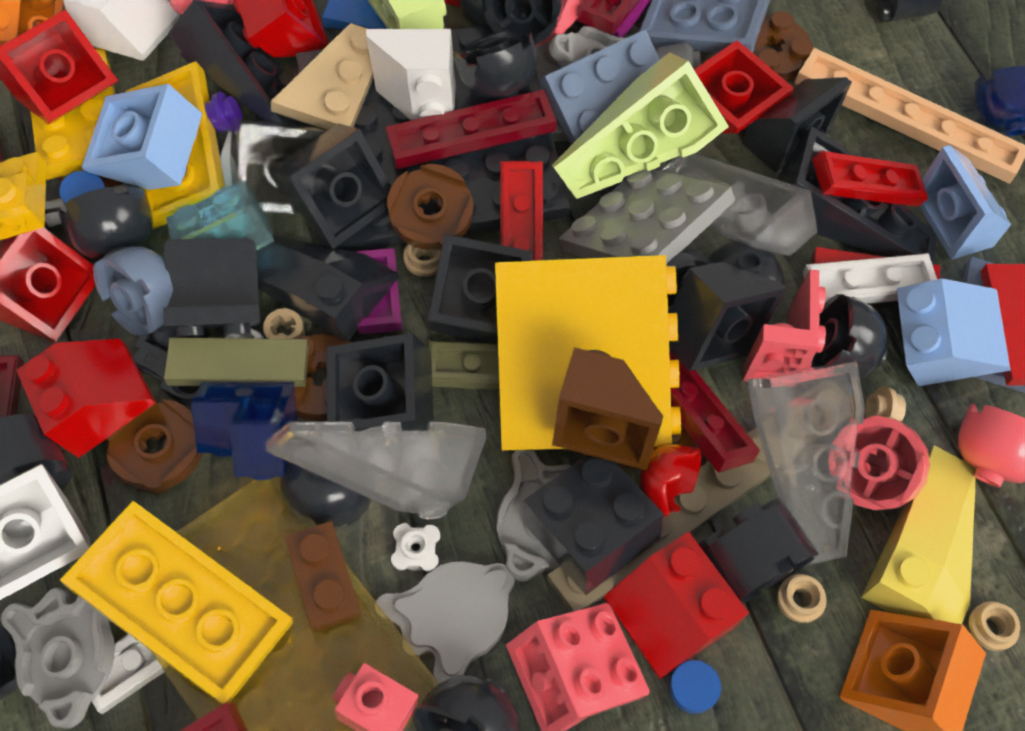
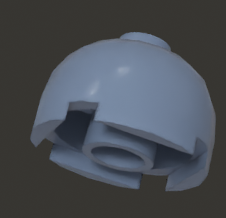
M127 247L111 252L95 263L93 266V277L97 291L102 301L111 298L113 304L118 309L111 313V315L124 329L140 337L141 335L154 333L164 325L163 307H167L173 292L170 275L165 268L164 257L145 247Z

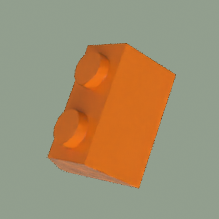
M870 610L840 698L844 702L903 731H963L986 652L963 624Z

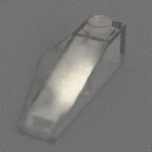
M695 153L686 157L678 156L660 170L666 173L731 186L736 201L710 224L718 233L754 248L791 256L818 232L810 190Z
M857 362L790 370L747 379L755 425L777 496L783 503H786L819 552V555L815 556L814 560L808 565L847 557L853 499L849 495L853 467L858 468L859 452H855L858 424H863L865 412Z
M289 422L265 443L267 452L399 512L419 513L421 519H437L445 516L448 509L465 500L486 440L485 428L449 422H429L427 425L428 431H401V422H384L382 427H374L364 431H355V426L351 422Z

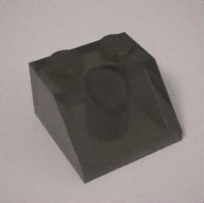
M232 118L230 167L234 208L236 210L299 214L287 198L271 169L326 131L309 125Z

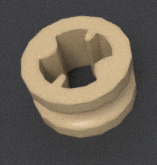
M286 308L277 309L271 312L263 323L266 339H293L299 335H305L303 321L294 310ZM280 326L286 329L291 328L293 333L289 336H286L284 333L278 334L277 328Z

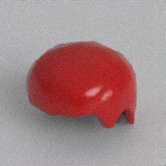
M680 444L660 445L653 450L647 470L641 469L639 488L663 512V517H669L672 512H680L681 507L674 502L676 496L691 494L694 491L702 458L699 448Z

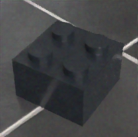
M445 234L428 317L427 331L498 344L495 263L531 261L532 251Z
M586 455L523 500L526 526L585 595H588L661 538L663 512L615 462Z

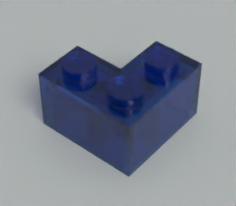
M202 382L191 402L197 453H213L219 457L233 456L235 477H251L256 480L284 477L288 457L298 434L295 382Z

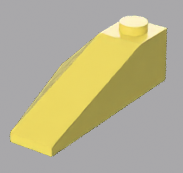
M934 445L929 451L931 467L927 483L916 498L904 505L861 598L886 612L962 624L970 606L976 481L973 475L976 468Z

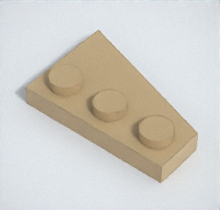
M350 23L271 101V111L325 130H330L337 124L353 127L374 78L366 39V28Z

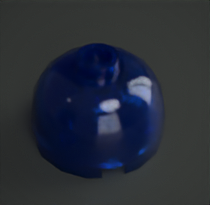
M1025 66L995 70L994 79L987 80L986 82L983 81V76L979 77L974 83L975 103L983 121L995 129L1004 130L1005 135H1025Z

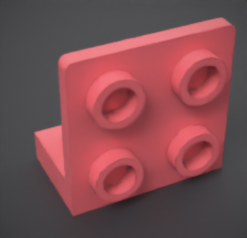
M809 269L788 310L787 324L763 325L743 365V381L795 388L803 373L810 371L813 357L816 352H822L826 337L825 326L819 325V314L823 311L826 299L825 287L819 286V270Z
M608 603L539 620L506 644L541 731H566L589 716L641 699L650 692L616 616Z

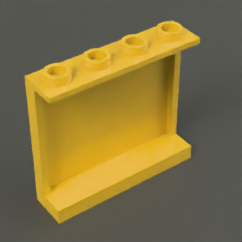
M666 255L495 263L502 450L564 449L553 446L552 442L559 397L574 347L587 351L601 350L608 353L611 357L623 359L663 415L661 428L654 447L672 444V435H681L680 407H671L670 388H679V360H669V341H678L677 313H668L667 294H676V267L666 266Z

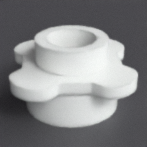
M402 523L394 529L393 536L397 543L396 552L391 556V562L396 569L405 570L407 568L413 571L423 570L429 572L437 567L439 559L435 554L436 543L440 540V531L436 526L426 525L424 528H411L408 524ZM417 543L420 545V549L413 551L411 546Z

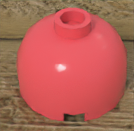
M970 404L959 430L958 449L963 459L976 468L973 476L984 483L999 488L1002 486L1003 481L1017 484L1024 483L1025 418L988 405H984L981 413H979L976 405Z
M878 415L867 417V419L851 423L843 428L833 442L829 458L830 470L834 471V478L838 483L836 486L840 493L855 505L872 510L899 508L916 498L927 483L931 467L928 449L916 431L899 420Z

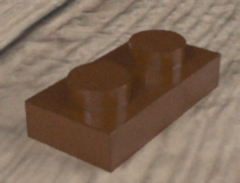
M332 521L284 536L313 634L361 618V610Z

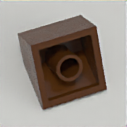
M574 347L559 397L552 445L647 470L661 428L662 413L623 359L611 357L608 353L601 350L587 351Z

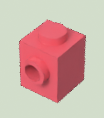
M363 663L356 675L351 672L347 673L338 686L333 700L338 703L335 708L337 720L355 731H403L418 706L419 695L368 664Z

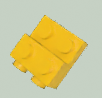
M38 152L13 157L0 162V240L45 227L46 162Z

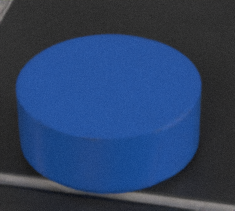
M76 171L63 179L59 192L65 205L66 202L74 197L105 188L98 175L88 173L87 171Z
M699 660L686 661L678 666L670 677V697L673 703L686 713H704L714 706L720 697V678L709 664Z

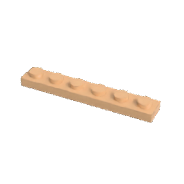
M816 48L812 50L797 75L796 84L801 83L805 79L847 77L852 81V84L842 103L843 106L938 151L944 146L951 145L967 157L975 168L1009 184L1017 175L1025 158L1024 144Z

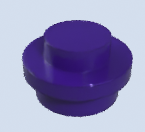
M222 92L213 94L212 100L205 103V110L214 128L220 133L227 130L229 132L238 130L240 128L239 120L242 119V112L236 100L232 96L227 97Z

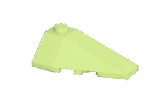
M669 52L636 78L555 161L552 167L573 196L578 199L622 182L624 177L646 169L650 171L660 167V163L678 156L686 157L694 154L729 126L689 61Z

